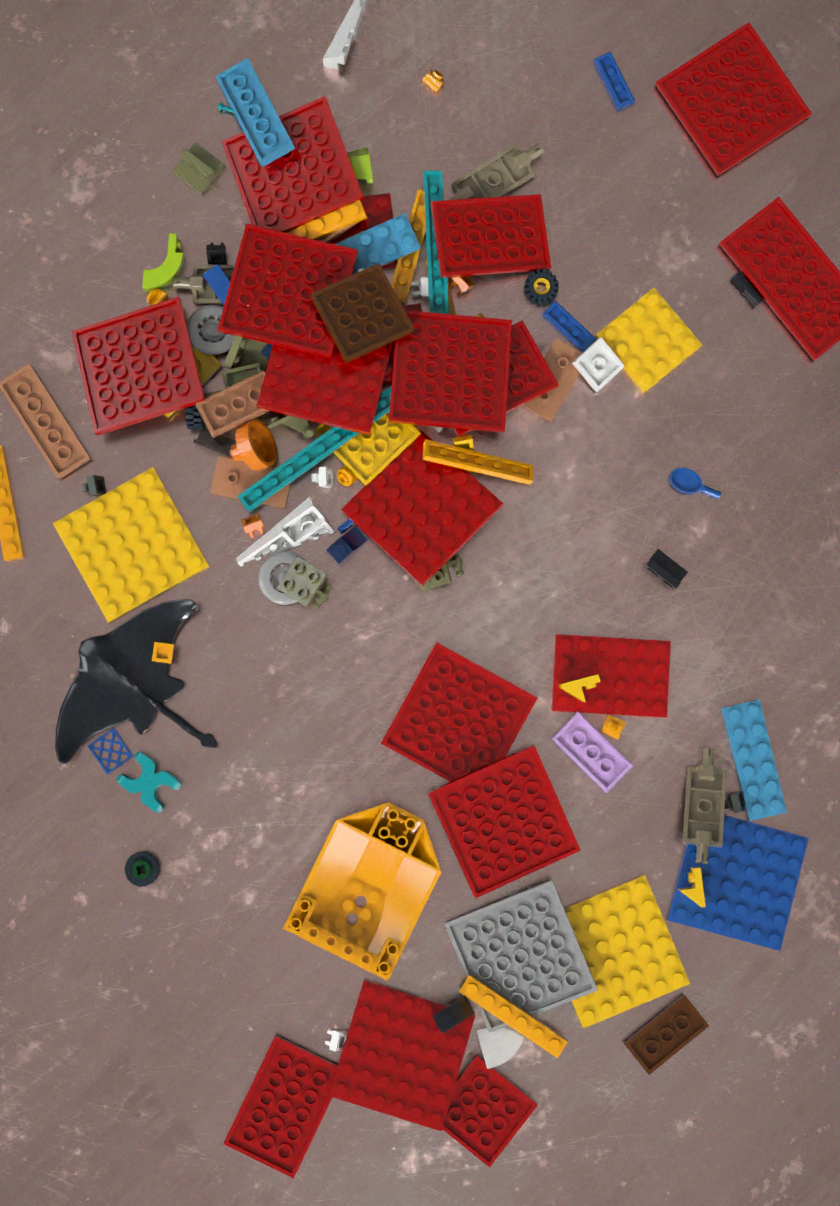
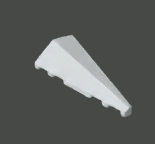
M354 0L323 57L324 66L338 70L340 64L345 65L353 36L356 37L367 0Z
M309 497L240 554L236 560L240 566H244L245 562L254 559L257 561L261 560L262 556L289 550L300 546L301 542L306 540L319 539L320 535L326 533L333 534L335 530L322 509Z

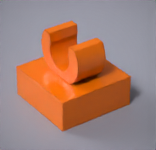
M468 276L452 277L454 282L451 283L450 288L458 285L460 290L457 292V295H461L471 290L476 284Z
M259 513L241 520L245 533H249L251 538H254L253 531L256 529L263 534L262 527L264 525Z

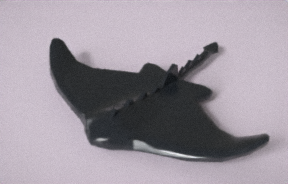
M179 599L162 602L142 610L105 635L93 636L80 642L78 669L60 707L56 726L55 750L59 763H68L80 745L93 734L130 720L135 731L140 735L144 734L153 723L157 711H160L163 715L174 721L188 734L200 740L203 747H217V743L211 734L201 733L181 716L163 705V703L172 699L181 691L184 682L181 679L168 676L169 663L152 661L154 642L174 644L175 637L181 626L196 611L197 605L195 601Z

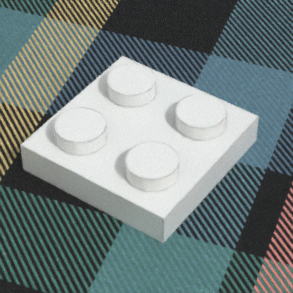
M601 337L572 362L595 392L599 391L625 367Z

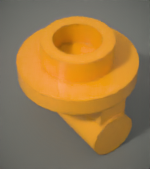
M429 70L422 81L437 93L444 83L443 74L438 70Z
M155 288L149 292L147 303L154 305L163 302L168 297V294Z
M345 465L337 471V479L344 486H350L358 480Z

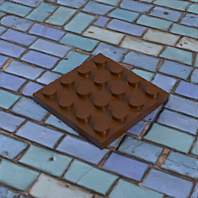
M380 263L310 294L345 364L407 336L415 330Z

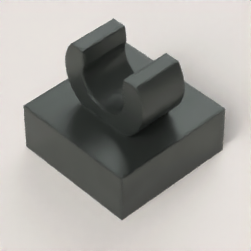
M213 242L210 245H206L208 264H227L226 245L223 242L220 245H214Z
M88 476V483L82 484V491H88L90 496L100 497L106 493L103 476Z
M741 791L733 792L730 794L731 799L725 800V809L733 808L734 814L743 812L745 807Z

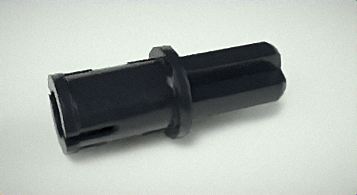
M740 272L731 278V281L742 292L741 295L744 294L754 307L763 300V297L752 287L753 284H750Z

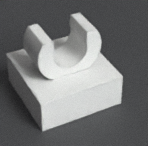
M428 277L421 278V284L417 281L412 282V287L419 288L418 292H412V297L417 298L421 296L422 301H429Z
M319 467V473L311 474L312 482L319 483L320 487L334 488L333 469Z
M344 1029L328 1030L327 1033L331 1034L332 1038L331 1041H325V1044L330 1046L329 1050L334 1052L342 1051L348 1031Z

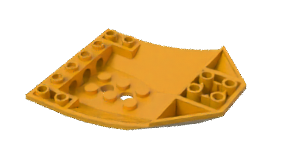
M389 802L336 820L283 929L389 981L418 918L442 873L424 820ZM358 896L366 898L367 902L364 907H358L355 904V899ZM349 914H355L358 917L355 925L347 923L346 919Z

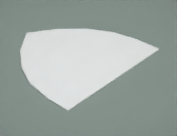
M504 1027L491 1033L488 1032L487 1028L476 1030L487 1069L499 1066L511 1059L519 1050L524 1040V1037L517 1032Z

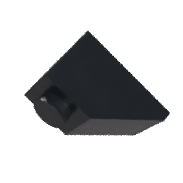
M463 996L431 1016L440 1032L444 1033L475 1012L466 996Z

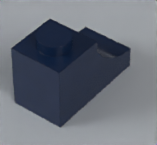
M354 526L343 536L339 537L326 551L340 566L368 539Z

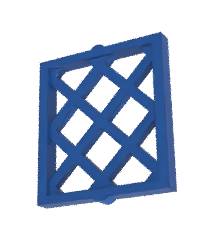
M115 728L99 736L97 740L87 746L107 775L133 757V754ZM109 733H112L111 740L105 739V736ZM115 735L117 736L119 741H114ZM101 741L100 748L93 747L96 742ZM104 742L111 743L110 749H103ZM113 743L120 744L119 751L112 750ZM122 746H124V748L126 749V751H127L128 753H126V752H121V751H122ZM94 750H100L99 756H97ZM102 751L109 752L108 759L101 758ZM111 753L118 754L117 761L110 760ZM121 754L128 755L124 761H120ZM102 761H107L106 767L104 766ZM110 762L117 763L114 768L109 769Z

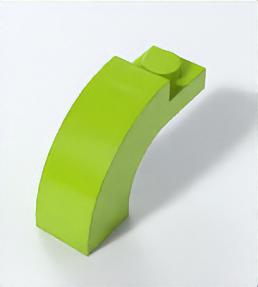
M169 233L168 253L163 264L155 269H144L142 288L145 293H149L155 288L163 290L175 282L173 277H179L185 263V256L183 253H178L181 252L182 241L179 240L177 234Z

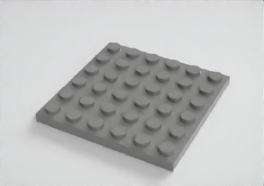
M553 880L445 922V927L466 978L471 974L532 1016L598 991ZM478 1005L489 1033L508 1026Z

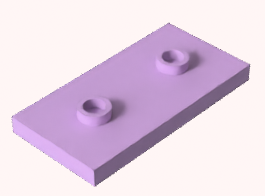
M579 712L551 738L605 793L633 767Z

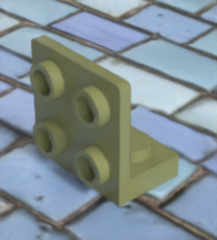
M235 336L223 367L233 369L259 363L261 371L265 370L266 372L268 359L261 353V350L268 343Z

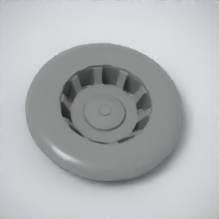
M205 305L195 310L189 317L187 326L191 343L198 351L209 355H217L230 349L235 336L230 334L224 335L225 333L218 332V319L220 320L223 306Z
M287 551L278 552L268 557L262 564L258 576L259 586L263 594L270 601L281 605L297 602L290 596L282 593V591L275 590L274 587H278L297 557L302 558L300 555Z

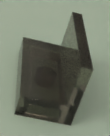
M204 428L201 429L198 438L194 439L193 443L200 448L230 459L232 458L230 454L231 446L236 444V440L223 435L213 438L209 430Z

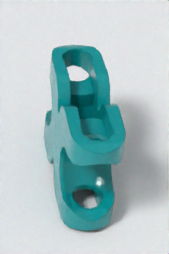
M137 751L134 758L142 766L141 776L137 779H132L122 774L118 775L116 781L129 793L142 791L140 797L142 803L154 812L161 813L164 806L156 796L158 787L167 785L177 790L181 788L182 783L169 771L157 773V762L144 752Z

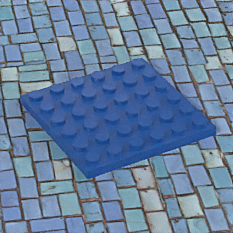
M724 815L722 847H709L708 864H702V861L696 863L697 846L686 844L667 920L780 951L809 838ZM698 866L701 868L706 907H700L677 889L692 887V884L688 882L690 867Z

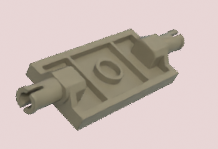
M539 143L527 151L519 150L516 144L511 145L454 181L452 187L457 195L449 200L504 197L535 177L536 174L530 164L532 160L545 153L544 149L540 148L541 145Z
M194 265L193 275H190V277H173V281H175L173 288L190 289L193 293L194 304H222L203 277V274L215 265ZM220 265L231 281L235 265Z
M709 747L703 748V758L700 766H688L682 840V843L697 846L695 862L700 863L702 861V864H708L710 846L722 847L727 770L716 768L714 765L715 749L710 748L709 750Z

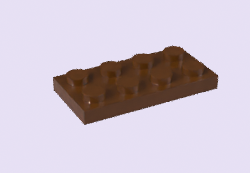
M683 994L626 1040L624 1044L647 1074L650 1075L708 1028L709 1025Z

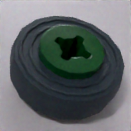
M137 852L131 855L124 867L127 880L138 887L152 884L158 878L160 872L156 857L148 852Z

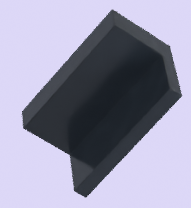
M659 549L656 550L644 566L673 590L678 588L682 579L688 573V571Z

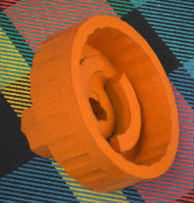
M258 419L250 420L237 427L235 433L236 444L231 446L230 450L231 457L235 462L244 460L245 464L255 471H261L273 466L277 461V446L268 427Z

